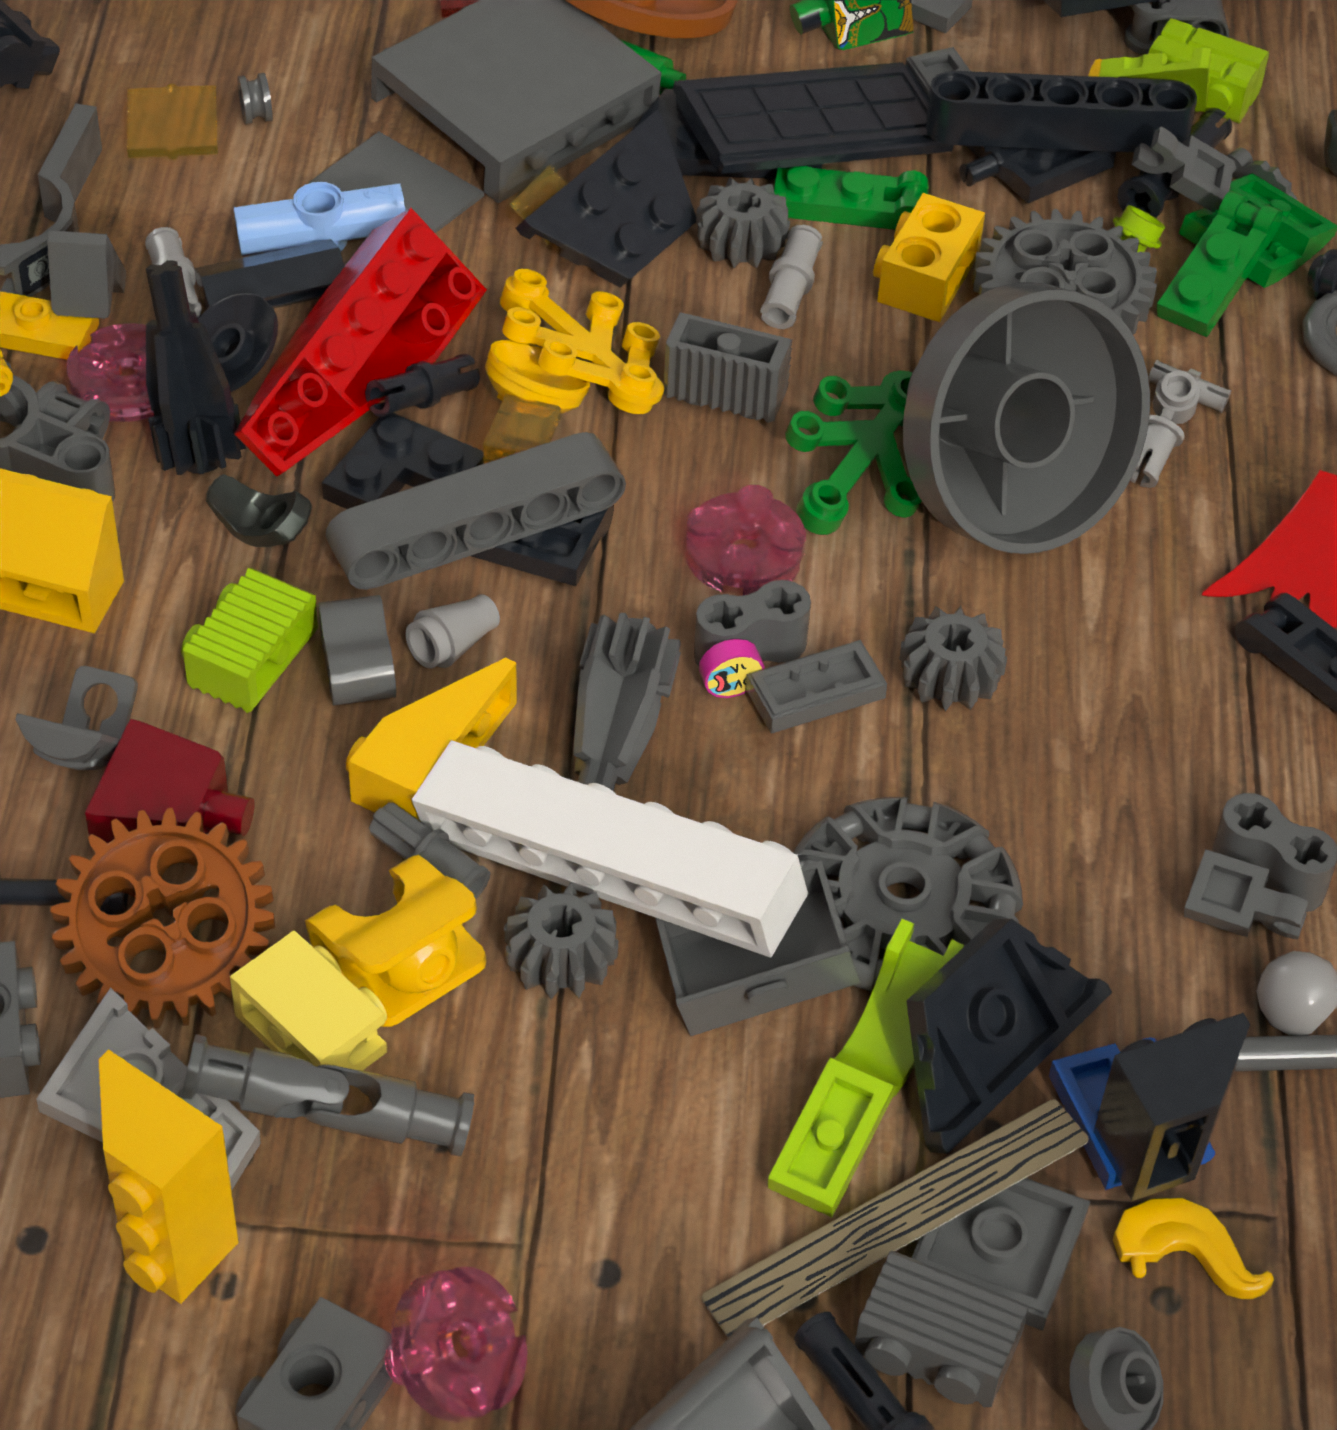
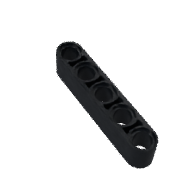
M945 71L937 74L932 79L925 129L933 140L948 145L1134 153L1135 148L1141 143L1151 148L1154 132L1159 127L1170 131L1180 143L1184 142L1190 136L1198 96L1192 87L1175 80Z

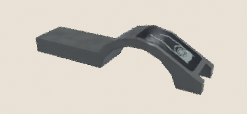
M75 103L38 173L44 217L55 222V224L39 236L20 243L0 245V275L6 276L10 272L12 278H7L0 290L1 292L32 297L50 285L47 245L48 230L79 232L75 201L102 151L97 107Z

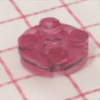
M125 323L101 328L90 334L92 343L83 347L79 353L77 345L70 352L67 360V375L72 395L86 401L96 398L107 403L110 409L109 422H130L154 417L146 388V325ZM122 369H133V375L121 376Z
M760 485L744 486L739 492L714 497L699 507L694 508L688 514L685 559L692 573L708 587L723 592V584L730 587L743 588V595H749L771 581H793L800 570V562L805 554L806 532L799 516L789 506L773 499L772 492L766 487ZM749 539L756 542V547L750 549L744 543L733 545L735 540Z
M456 1267L450 1270L436 1271L415 1279L402 1295L394 1313L391 1330L392 1343L388 1346L385 1353V1366L390 1378L396 1384L405 1386L413 1400L426 1412L449 1422L458 1423L473 1420L505 1406L514 1398L521 1386L526 1371L528 1352L525 1334L515 1337L514 1324L508 1313L518 1310L510 1294L491 1275L473 1267ZM458 1328L462 1331L460 1343L468 1350L467 1357L459 1358L453 1348L452 1332Z

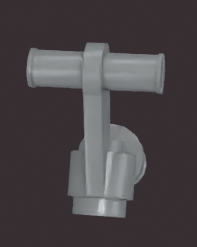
M1157 359L1148 376L1149 383L1157 385L1153 400V408L1156 415H1149L1145 444L1130 481L1135 483L1143 465L1147 464L1143 471L1145 475L1140 486L1155 487L1173 447L1180 446L1185 438L1184 432L1177 424H1183L1190 420L1195 414L1198 403L1222 413L1232 390H1227L1201 379L1202 373L1190 368L1189 371L1185 372L1162 363Z

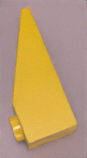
M505 657L383 717L367 738L360 737L353 744L347 756L346 771L349 772L351 802L374 813L389 802L395 803L420 821L412 798L450 741L452 740L474 748L484 746L516 705V662Z

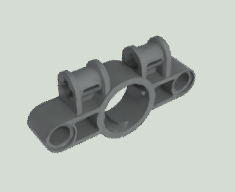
M5 360L6 364L9 366V368H10L11 371H12V367H11L10 363ZM13 375V382L9 392L0 397V421L10 423L15 427L11 434L0 439V468L20 474L34 475L40 479L80 489H90L100 494L112 496L113 502L115 499V485L110 450L106 442L102 440L110 420L108 404L96 398L86 401L69 394L66 386L56 381L47 382L36 393L26 381Z

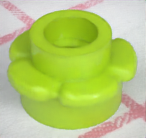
M1127 205L1121 217H1114V226L1123 227L1121 240L1139 239L1137 252H1145L1147 247L1155 249L1161 247L1162 243L1158 239L1166 227L1155 217L1130 205Z

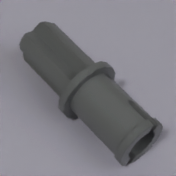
M389 802L374 813L373 820L369 826L371 835L405 860L413 855H420L444 876L454 878L466 886L473 893L475 899L480 896L489 882L490 871L450 844L448 833L442 829L432 831L395 803Z

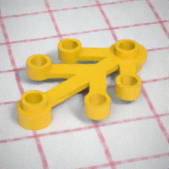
M518 269L514 272L513 276L506 279L499 301L501 307L507 311L502 332L512 341L542 346L538 360L542 369L554 375H568L608 387L609 401L617 408L628 413H648L654 404L660 402L664 393V385L657 377L655 371L649 367L650 357L656 351L660 333L648 324L641 322L630 323L622 341V347L628 352L627 362L622 361L611 351L613 327L618 324L624 307V303L620 298L608 292H594L591 295L586 310V316L590 320V328L587 331L548 297L547 280L540 273L530 269ZM540 317L556 331L540 327ZM576 357L592 361L593 363L576 359Z

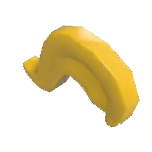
M1153 1198L1124 1210L1114 1233L1113 1243L1120 1262H1131L1132 1274L1136 1278H1143L1146 1275L1145 1262H1158L1164 1255L1173 1251H1187L1195 1255L1213 1282L1226 1295L1239 1299H1254L1264 1295L1271 1288L1274 1281L1273 1274L1269 1271L1255 1275L1250 1273L1245 1268L1224 1225L1208 1208L1184 1198Z

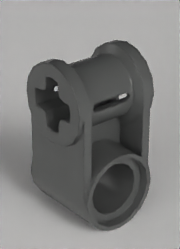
M1222 0L1153 1L1152 6L1148 2L1131 5L1134 16L1132 24L1126 28L1124 42L1133 52L1141 55L1148 54L1150 47L1157 37L1161 35L1170 18L1191 24L1194 28H1202L1229 38V28Z

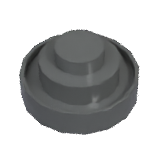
M1116 1327L1089 1333L1076 1346L1070 1364V1392L1075 1410L1085 1427L1089 1430H1151L1158 1422L1163 1406V1378L1158 1359L1149 1343L1134 1330Z

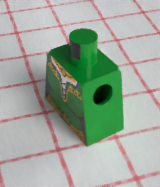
M802 0L790 5V15L800 35L821 27L835 48L840 50L905 36L914 32L911 0Z

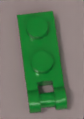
M796 166L777 169L774 193L775 195L786 197L788 218L896 230L902 213L904 211L911 213L923 193L928 194L929 180L926 175L915 170L906 171L898 177L866 174L859 171L847 172L812 168L809 166Z
M1230 190L1223 198L1218 214L1158 301L1157 317L1208 337L1277 233L1283 216L1282 210L1267 204L1259 208L1249 204L1247 196ZM1238 224L1251 228L1247 236L1234 232Z

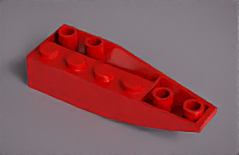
M412 208L402 212L371 231L318 300L271 368L248 407L235 435L276 477L283 474L369 411V407L384 400L385 397L369 402L366 401L365 390L369 381L404 373L408 366L417 362L426 361L430 364L436 362L487 289Z

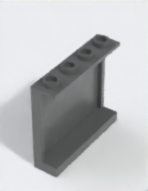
M479 0L373 56L371 99L377 103L396 92L485 166L484 192L494 201L500 203L634 127L658 99L662 72L589 15L566 0Z

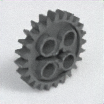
M1053 209L1051 219L1046 220L1036 211H1031L1029 223L1026 224L1016 217H1011L1009 230L996 226L994 227L993 238H984L982 240L981 252H977L975 259L973 291L981 295L991 289L1018 282L1044 283L1088 295L1108 306L1124 321L1134 335L1137 330L1138 321L1146 322L1149 309L1153 306L1157 286L1154 283L1157 270L1149 266L1151 257L1149 252H1137L1139 246L1138 238L1121 240L1123 227L1117 226L1107 231L1102 228L1103 217L1099 216L1089 224L1083 222L1081 211H1076L1071 220L1063 219L1058 209Z

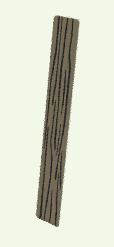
M1049 1100L702 1294V1301L728 1338L738 1326L752 1317H757L761 1324L765 1325L888 1256L891 1250L897 1251L1080 1148L1088 1142L1089 1138L1057 1100Z

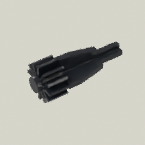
M167 260L162 265L151 264L146 268V274L156 320H151L146 324V388L151 411L154 412V417H148L157 463L160 462L161 469L164 471L175 467L177 475H183L186 471L205 474L218 467L223 469L227 467L225 458L239 460L242 457L240 450L246 449V445L235 435L241 423L238 404H234L229 383L205 324L199 323L196 312H190L181 266H178V262L173 260Z

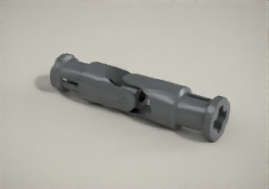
M195 1034L181 1098L190 1100L196 1094H202L239 1102L242 1111L275 1118H297L302 1116L320 1126L402 1144L406 1138L446 1146L449 1149L450 1155L459 1157L462 1156L474 1108V1094L463 1092L459 1098L428 1092L417 1089L416 1081L335 1065H320L317 1067L293 1055L255 1047L251 1053L214 1046L208 1044L206 1036ZM349 1085L358 1088L369 1097L372 1103V1110L358 1115L340 1114L343 1109V1100L346 1099L349 1093Z

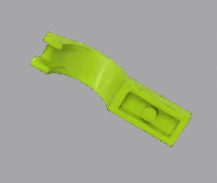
M901 919L886 948L874 989L858 1024L842 1051L834 1059L829 1058L768 1177V1189L831 1218L892 1098L900 1091L915 1066L906 1000L964 947L963 944L951 940L943 956L910 941L914 932V923L905 919Z

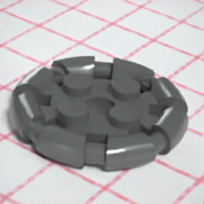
M882 797L864 800L846 806L844 814L835 819L829 816L824 817L803 836L796 846L793 854L798 855L801 867L822 861L826 875L839 876L838 881H828L840 919L843 918L845 921L844 932L860 984L853 986L872 992L873 985L875 986L883 963L882 959H878L880 948L886 950L901 919L914 923L911 942L943 956L952 937L956 942L965 946L993 919H1013L1019 923L1015 913L1020 911L1023 906V895L1019 875L1012 859L1005 848L995 847L988 840L989 831L962 812L933 802V807L907 803L908 797ZM856 837L862 842L868 841L870 844L857 851L858 846L852 839ZM953 858H970L971 861L964 864L961 869L959 864ZM895 883H908L915 886L921 894L911 899H903L891 894L887 887ZM970 900L980 901L986 908L969 905Z

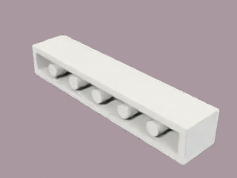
M451 740L412 798L421 823L432 831L437 829L444 830L449 835V843L458 849L567 887L572 882L575 890L587 894L597 892L598 898L770 958L773 956L808 895L798 855L793 854L788 848L773 841L760 843L733 834L728 828L712 821L700 823L676 815L667 807L655 802L642 804L618 796L611 789L601 784L590 783L585 785L561 777L554 770L544 765L535 764L528 766L507 759L499 752L486 746L474 748Z

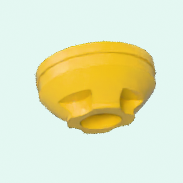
M512 340L495 341L490 346L485 369L493 388L498 392L497 398L504 403L505 409L523 418H533L545 422L549 421L552 416L566 413L582 404L590 388L589 381L568 375H554L542 369L538 363L542 347L518 343Z

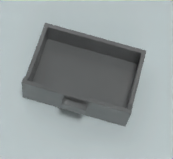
M822 861L801 867L808 895L771 958L656 918L676 994V1003L690 1036L860 984Z

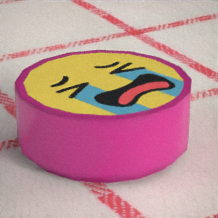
M742 639L725 640L714 645L703 655L699 662V672L707 691L720 698H731L746 693L747 674L765 669L755 644Z

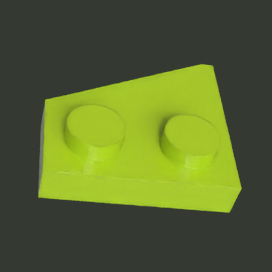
M1211 48L1193 49L1192 61L1166 64L1168 56L1164 52L1144 54L1135 58L1118 57L1102 59L1099 77L1181 81L1192 87L1198 96L1195 111L1206 112Z

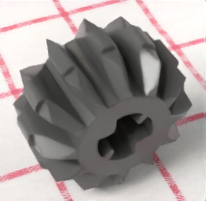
M729 178L725 187L718 185L710 186L708 195L700 199V207L697 208L696 225H698L697 237L700 240V248L711 251L713 261L731 260L733 268L740 262H748L757 268L761 259L776 260L780 248L785 247L790 230L786 197L775 195L772 184L756 186L752 178L747 183H737L732 178Z
M961 605L954 614H946L935 606L931 615H929V619L915 617L913 624L909 628V634H906L905 641L901 642L899 659L902 661L901 667L903 668L902 675L905 679V687L918 689L921 703L934 698L941 700L945 711L953 702H960L971 710L975 702L978 701V698L991 699L993 692L997 690L1001 675L1005 674L1007 663L1001 629L988 627L985 613L972 618L965 616Z
M572 882L563 894H554L543 884L538 893V900L520 896L519 903L515 907V915L508 917V922L504 927V941L507 943L506 962L510 967V971L520 972V980L523 982L525 990L544 984L545 991L551 1000L559 991V988H569L580 998L585 990V982L602 985L604 978L607 976L608 966L614 965V960L618 956L617 922L615 917H613V910L601 909V901L598 898L597 892L581 898L577 897V891Z

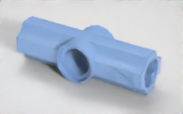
M313 182L299 188L294 194L293 199L234 207L233 210L241 256L282 250L332 239L340 251H342L347 245V240L367 238L372 230L404 212L405 205L400 183L341 192L334 184Z

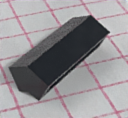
M332 239L197 267L194 268L200 301L205 311L218 301L241 293L258 295L274 309L320 299L345 266L339 247Z

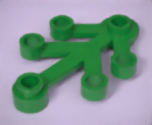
M902 370L891 372L883 378L880 386L851 387L846 380L838 376H827L820 381L813 395V403L821 413L828 416H838L845 409H880L874 420L823 422L818 415L810 411H799L793 415L785 431V438L788 444L798 451L810 452L817 446L854 445L828 480L812 483L805 489L796 507V515L801 525L808 531L819 535H828L834 533L840 527L849 509L847 494L874 459H876L886 490L883 500L887 510L895 516L905 518L912 516L918 509L922 500L917 494L911 478L907 477L893 434L899 426H903L907 389L913 372ZM827 393H832L836 395L839 399H834L830 397ZM799 428L808 430L812 435L804 434ZM897 493L906 495L910 501L902 499Z

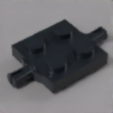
M967 146L979 158L962 164L959 168V173L962 181L967 186H973L975 183L992 176L999 177L1029 204L1113 168L1116 152Z

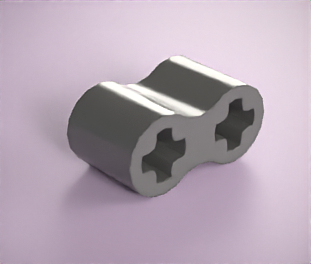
M776 580L764 584L758 591L749 595L718 594L706 598L698 606L696 612L695 663L699 667L700 660L711 647L731 639L748 640L755 644L762 661L781 663L799 658L805 652L811 610L810 594L803 586L795 582Z
M381 596L319 602L320 634L332 705L396 698L393 658L386 630Z
M1243 793L1235 795L1224 806L1212 851L1269 869V877L1265 888L1292 894L1309 901L1306 912L1314 911L1321 906L1337 864V845L1333 838L1324 831L1314 827L1300 826L1290 822L1281 814L1276 804L1259 794Z

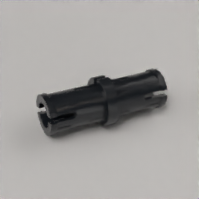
M466 353L434 364L426 361L417 362L408 366L404 373L369 381L365 390L366 401L369 402L385 397V402L369 407L378 417L388 416L393 412L412 406L421 409L429 408L438 404L441 401V397L475 389L480 381L479 368L461 373V368L476 363Z

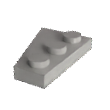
M110 987L37 1097L38 1110L42 1114L103 1142L98 1059L108 1049L180 1098L188 1067L171 1052L170 1044L153 1028L148 1030L128 1011L127 1003ZM196 1094L192 1100L181 1098L223 1127L232 1191L261 1144L260 1131L228 1100L202 1094Z

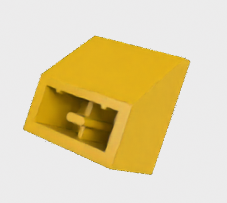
M0 468V609L95 634L124 582L112 496Z

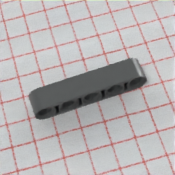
M588 432L576 433L349 508L331 520L326 528L325 537L351 585L358 589L367 590L601 512L614 505L621 498L625 491L626 481L601 440L595 434Z

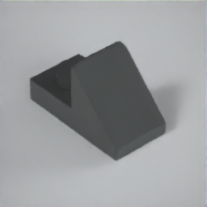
M48 230L47 245L51 305L54 314L71 317L108 318L111 312L112 293H124L126 270L107 234Z

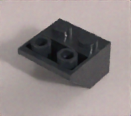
M1244 1013L1220 1021L1214 1018L1203 1019L1189 1026L1183 1033L1156 1042L1150 1039L1139 1040L1125 1047L1119 1054L1114 1055L1093 1132L1131 1201L1196 1179L1250 1027V1023Z

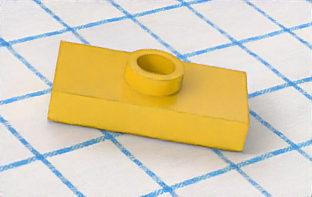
M0 291V307L2 309L0 317V348L81 362L100 324L99 318L58 316L52 310L51 300Z

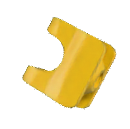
M413 855L389 870L393 878V894L397 901V905L380 915L364 917L352 915L337 905H331L305 920L310 945L313 948L316 946L324 947L335 958L342 974L358 989L366 987L379 998L387 1013V1020L381 1027H392L399 1024L480 973L485 968L487 962L483 947L462 925L476 913L477 904L473 893L458 880L444 876L420 855Z

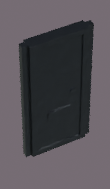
M902 62L680 80L674 82L672 89L676 95L675 101L713 167L716 171H720L721 174L952 152L954 145L939 143L927 134L925 126L929 96L910 67Z

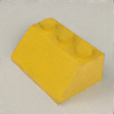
M108 1049L98 1059L102 1137L110 1182L108 1189L113 1197L118 1222L116 1229L121 1238L125 1258L123 1266L133 1281L146 1291L155 1293L160 1289L182 1304L239 1243L223 1127Z

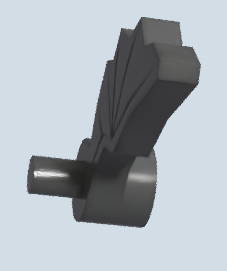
M1237 148L1227 155V157L1235 161L1232 177L1241 178L1254 173L1297 200V197L1292 193V183L1282 176L1279 167H1271L1267 161H1253L1251 154L1244 148Z

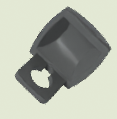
M81 666L74 675L62 724L18 713L15 720L25 739L34 747L33 752L39 757L53 764L71 769L99 770L108 765L130 720L138 683L135 678L89 666ZM107 684L116 692L118 698L117 708L113 715L108 719L102 720L99 731L88 729L91 718L85 711L84 698L93 686Z

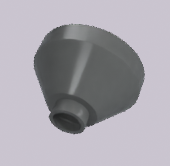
M1018 282L1003 285L975 297L956 311L937 331L914 369L908 384L904 410L903 445L906 464L916 492L931 514L944 526L959 535L996 550L1019 554L1052 550L1069 543L1091 529L1107 514L1126 489L1140 460L1146 440L1150 415V388L1145 361L1136 339L1124 321L1102 302L1082 293L1044 283Z

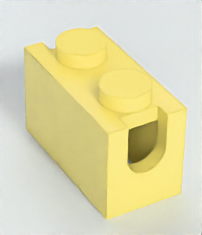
M295 930L230 976L235 1016L272 1051L293 1055L317 1067L320 1065H335L363 1071L387 1053V1043L377 1034V1029L384 1025L387 1020L386 1010L379 998L368 988L361 987L358 989L342 974L337 961L324 947L316 946L313 948Z

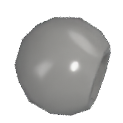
M1300 951L1289 952L1270 962L1261 974L1256 990L1260 1009L1269 1024L1289 1036L1311 1034L1337 1007V972L1331 962L1311 952Z

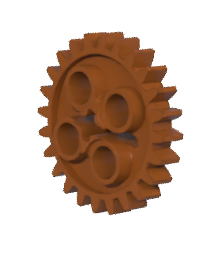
M167 808L161 825L152 826L144 810L138 811L137 829L130 832L117 819L112 820V831L115 839L107 844L93 834L88 836L87 838L94 856L89 860L81 856L71 855L69 862L78 879H57L56 882L59 894L70 901L53 905L50 909L55 922L67 925L52 933L56 949H72L60 960L65 974L83 971L75 983L81 996H85L101 988L97 999L98 1005L111 987L127 1003L128 1011L136 1018L142 1009L149 1010L154 1028L161 1027L166 1010H176L183 1026L189 1025L191 1017L190 1006L198 1003L211 1017L216 1015V1005L213 996L218 992H222L227 997L233 999L230 976L252 961L249 955L259 956L270 948L269 940L256 933L275 928L274 913L259 909L274 901L271 886L255 885L265 876L262 862L253 861L243 864L249 855L248 842L242 839L226 847L228 830L227 825L222 822L208 834L203 833V821L199 812H195L191 816L185 827L177 825L173 808ZM188 863L197 869L193 878L186 883L170 884L162 879L166 869L173 864ZM216 888L219 890V894L216 897H203L204 893L209 889ZM127 893L135 898L132 907L123 914L108 915L100 910L105 899L113 894ZM162 908L170 916H173L175 920L172 924L164 927L153 916L155 911ZM205 920H219L228 926L224 935L216 941L201 942L192 936L195 927ZM112 937H124L121 944L115 947L108 945V941ZM157 950L166 956L162 966L154 972L147 974L138 973L130 968L132 960L140 952Z

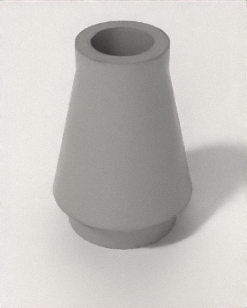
M484 594L477 595L469 600L419 611L414 618V622L410 623L406 629L408 647L414 658L426 668H434L436 666L447 668L487 632L498 627L500 623L499 611L495 603Z

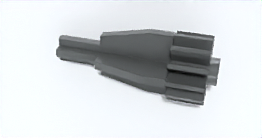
M620 613L616 623L604 614L600 616L598 625L594 623L590 625L578 667L581 671L579 675L580 683L578 687L573 755L576 756L574 772L579 775V783L585 785L598 783L614 791L615 783L618 785L628 783L655 730L662 704L660 703L661 696L667 698L670 696L681 652H679L681 642L679 639H668L670 629L666 626L656 629L649 623L650 618L644 616L643 619L628 618L626 613Z

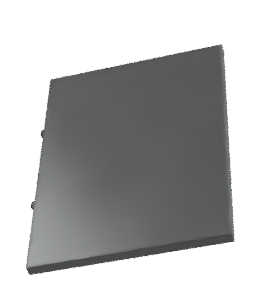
M377 132L309 182L334 184L341 192L400 183L405 211L412 208L434 233H437L484 197L482 190L381 132Z

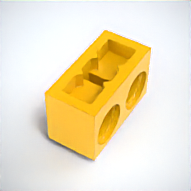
M923 193L912 212L904 211L900 216L892 245H883L878 253L873 270V276L880 279L877 302L940 322L975 263L977 252H980L985 212Z

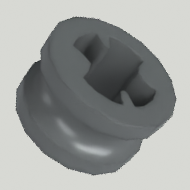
M258 73L255 80H248L245 75L238 76V94L245 125L252 124L253 119L256 117L263 118L265 122L272 121V104L266 74Z

